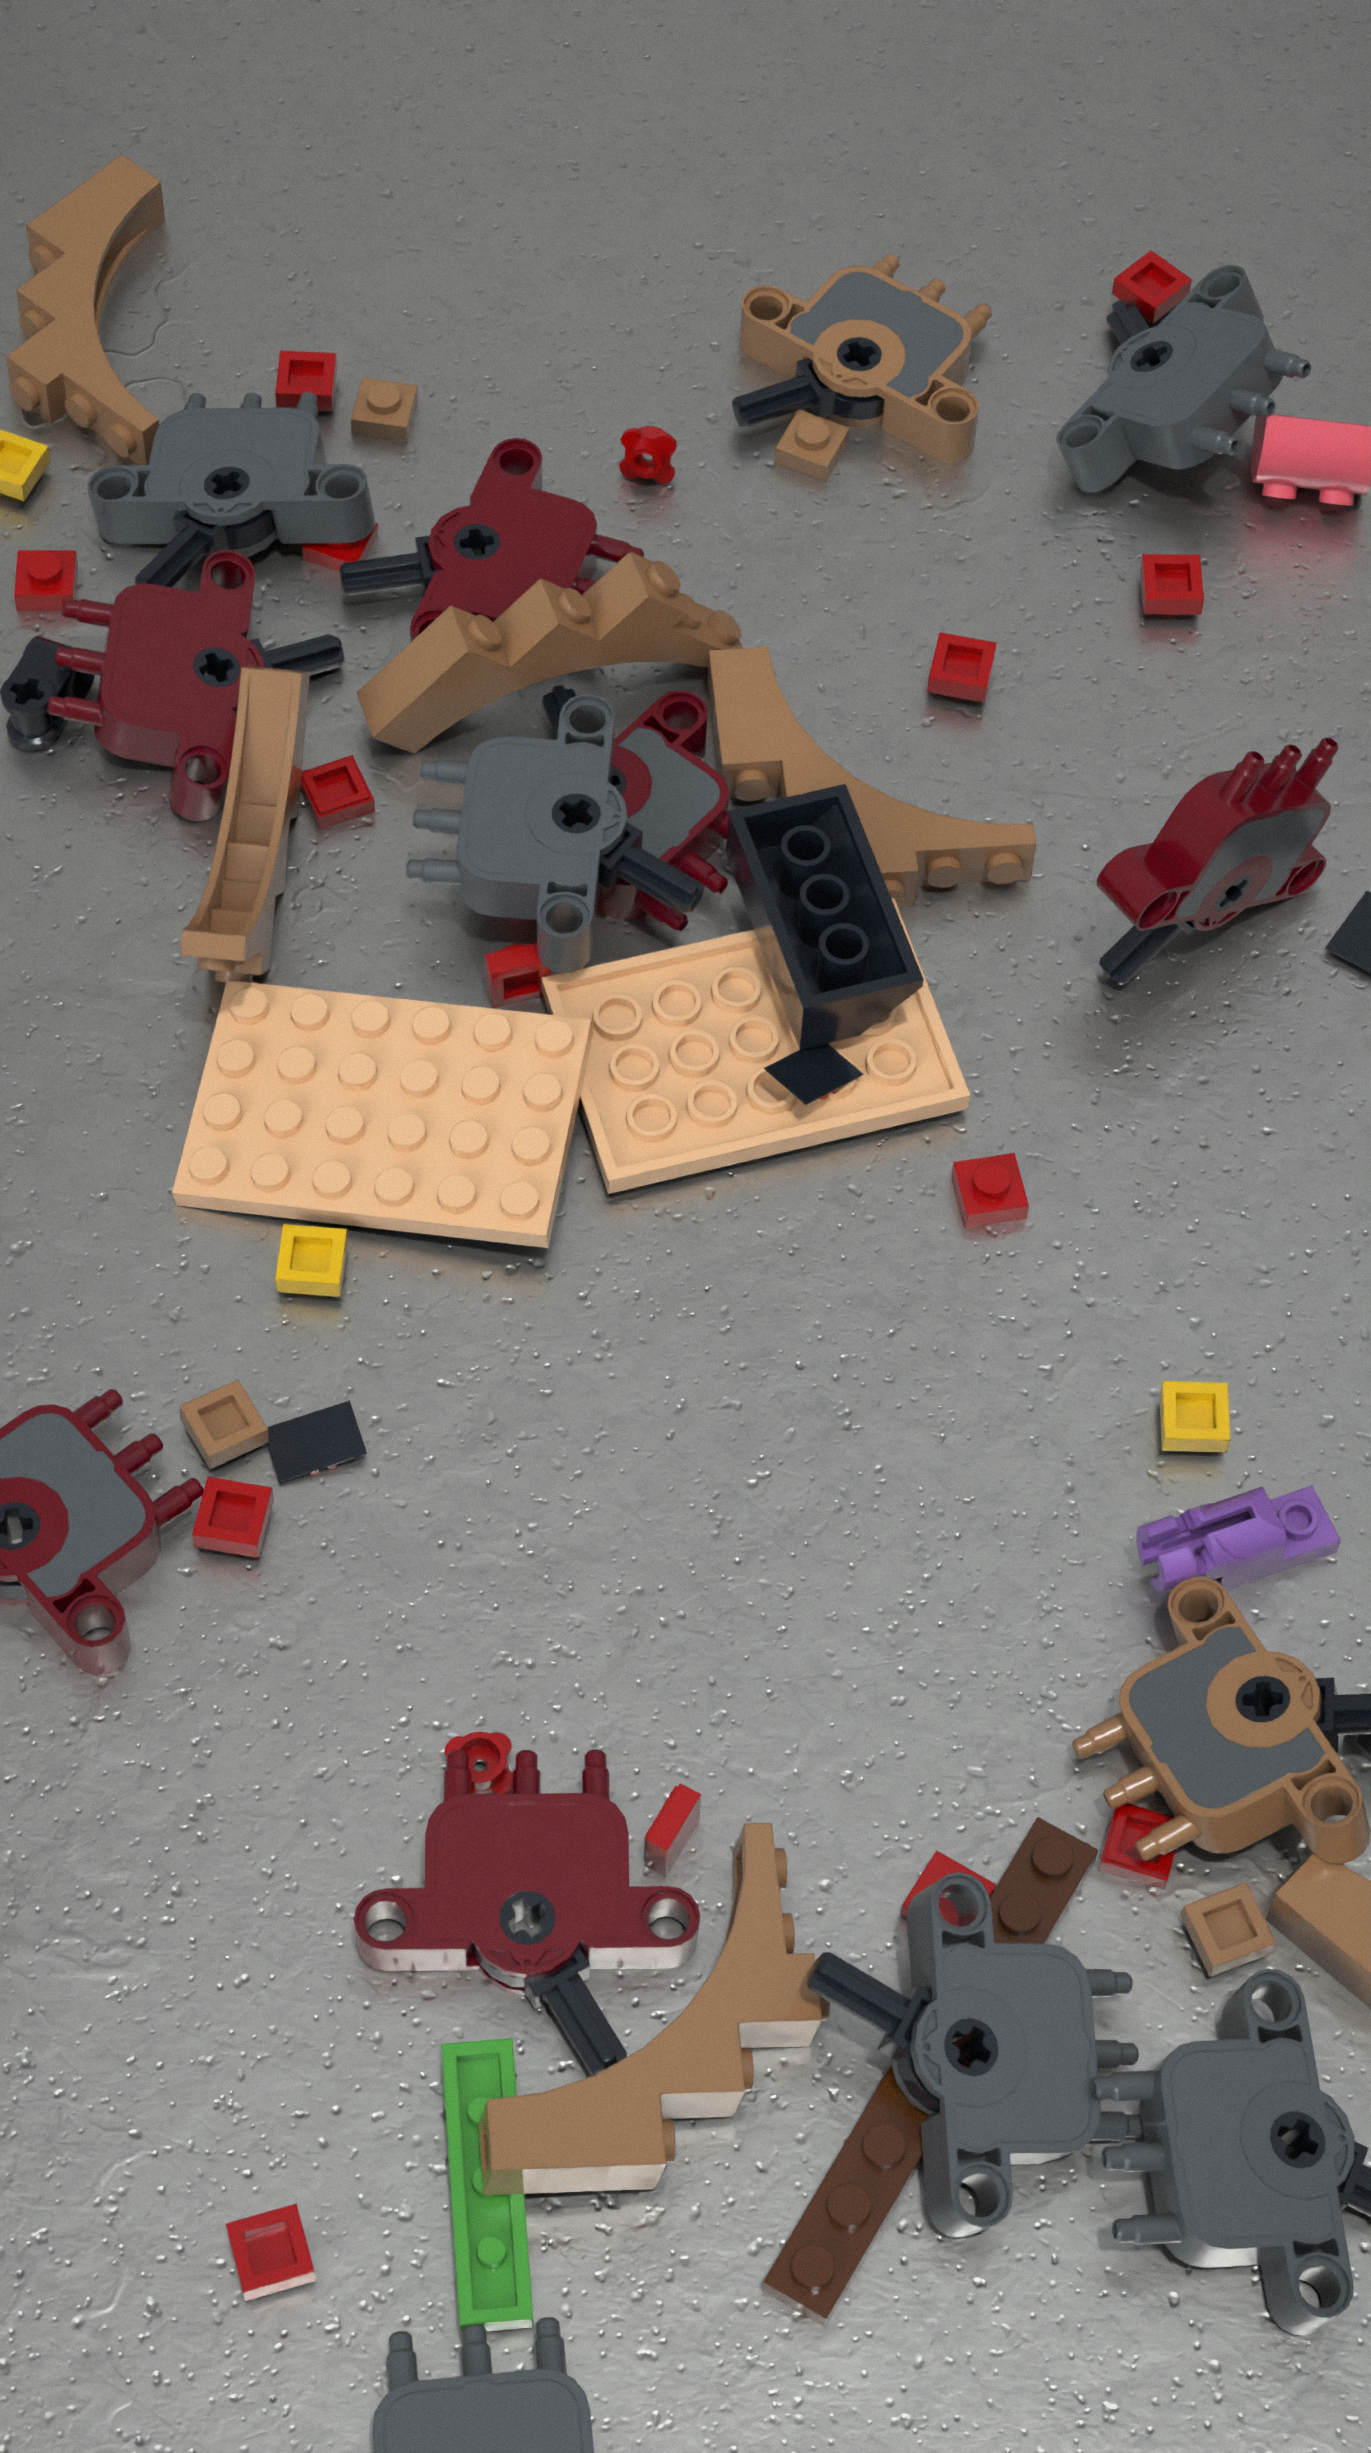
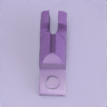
M1313 1485L1269 1500L1264 1488L1259 1487L1215 1503H1207L1187 1509L1177 1518L1170 1515L1139 1526L1136 1533L1137 1549L1142 1566L1157 1561L1159 1575L1152 1577L1151 1584L1159 1592L1168 1589L1173 1590L1180 1582L1192 1577H1208L1216 1580L1228 1591L1336 1553L1341 1542Z

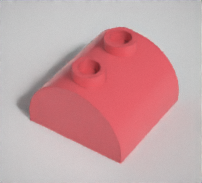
M1275 414L1268 417L1263 415L1256 416L1251 456V481L1263 484V496L1296 499L1297 489L1305 488L1320 490L1319 502L1353 506L1354 494L1366 496L1371 488V426Z

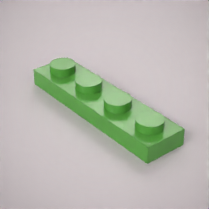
M513 2038L443 2043L441 2046L460 2334H462L466 2326L472 2324H480L486 2331L534 2328L524 2194L483 2195L478 2124L487 2100L517 2096Z

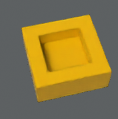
M0 429V493L25 501L51 462L49 447Z
M283 1224L275 1276L276 1292L341 1297L348 1245L347 1229Z
M1162 1381L1160 1389L1162 1451L1227 1453L1230 1444L1228 1383Z

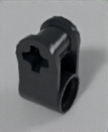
M40 636L33 637L27 644L21 660L9 678L3 683L0 690L2 705L10 713L6 724L8 739L21 750L37 751L51 746L58 739L60 732L68 720H64L61 716L50 715L47 712L49 697L66 698L70 696L81 699L87 697L95 675L71 671L68 667L57 666L54 663L57 648L73 649L74 647Z

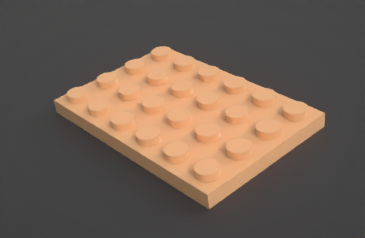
M895 898L891 899L924 979L923 987L860 1036L828 1043L860 1070L863 1075L841 1086L839 1092L835 1094L829 1093L828 1098L824 1100L817 1099L807 1105L801 1102L764 1069L798 1051L799 1047L754 929L581 968L570 973H559L541 978V992L549 1015L592 1020L593 1037L579 1107L608 1194L969 1109V1090Z
M227 980L172 1191L176 1206L549 1248L593 1037L592 1020Z

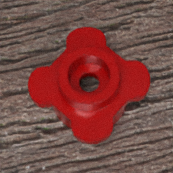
M644 426L639 429L629 428L624 431L621 437V444L625 447V458L619 464L620 472L628 479H636L637 477L653 478L659 484H667L672 481L675 469L671 465V458L677 448L676 440L663 429L655 426ZM643 454H648L652 456L653 459H646L643 456Z
M473 1732L464 1737H454L446 1744L444 1750L446 1759L447 1755L455 1750L464 1751L469 1756L471 1794H510L513 1791V1772L509 1770L507 1756L512 1751V1743L505 1734L500 1732H493L491 1734L487 1732ZM477 1762H484L487 1767L484 1771H476L474 1765Z

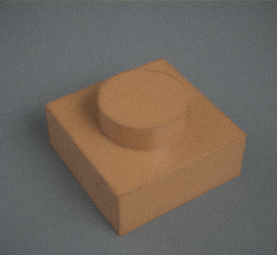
M362 377L351 416L352 435L407 442L418 403V385Z
M798 410L775 448L774 463L826 482L849 443L850 428Z
M235 1380L179 1406L180 1419L209 1469L269 1443L268 1428L239 1380Z
M1247 1882L1183 1906L1180 1916L1209 1977L1273 1954L1277 1943Z

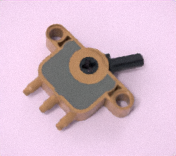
M887 254L871 268L867 266H850L840 269L831 275L807 302L774 286L761 285L753 287L742 298L740 347L751 359L789 380L735 397L732 401L735 419L739 426L751 427L810 407L814 415L821 418L826 417L828 420L846 427L865 428L882 423L883 431L934 459L943 462L964 460L971 455L974 449L979 402L973 393L962 386L967 378L971 342L986 326V322L992 316V310L989 305L980 303L962 317L957 312L938 303L946 290L942 280L932 279L917 292L893 279L894 272L900 266L899 259L893 254Z
M1192 1577L1183 1580L1173 1588L1168 1596L1167 1605L1178 1648L1141 1666L1127 1677L1120 1689L1119 1705L1121 1712L1089 1728L1086 1734L1074 1739L1072 1746L1079 1758L1085 1759L1094 1753L1100 1754L1127 1739L1130 1740L1133 1751L1143 1767L1120 1778L1117 1784L1104 1790L1103 1796L1111 1809H1117L1126 1803L1132 1804L1159 1790L1175 1818L1150 1830L1149 1835L1136 1841L1135 1847L1142 1860H1149L1159 1854L1165 1855L1191 1840L1198 1847L1212 1853H1231L1246 1848L1291 1823L1295 1825L1311 1851L1319 1859L1338 1864L1355 1860L1364 1853L1370 1842V1828L1360 1788L1337 1755L1338 1735L1371 1734V1694L1338 1695L1334 1678H1315L1313 1672L1299 1659L1281 1652L1267 1651L1225 1588L1216 1580L1208 1577ZM1204 1618H1208V1619H1209V1620H1206V1621H1203V1622H1196V1621L1201 1620V1619H1204ZM1334 1815L1346 1816L1344 1819L1337 1822L1324 1821L1328 1817Z

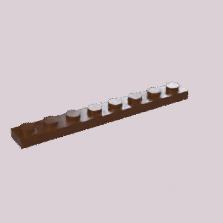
M1037 1817L990 1896L994 1943L1048 1944L1096 1861L1098 1849ZM952 2043L953 2045L957 2046L958 2049H960L961 2046L958 2043ZM958 2058L957 2062H959L962 2066L966 2065V2063L962 2062ZM892 2064L763 2281V2292L823 2327H826L923 2160L921 2122L929 2115L909 2102L896 2083Z

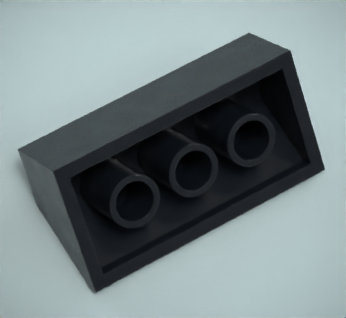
M846 784L728 811L726 856L799 1050L860 1036L923 987L924 979Z

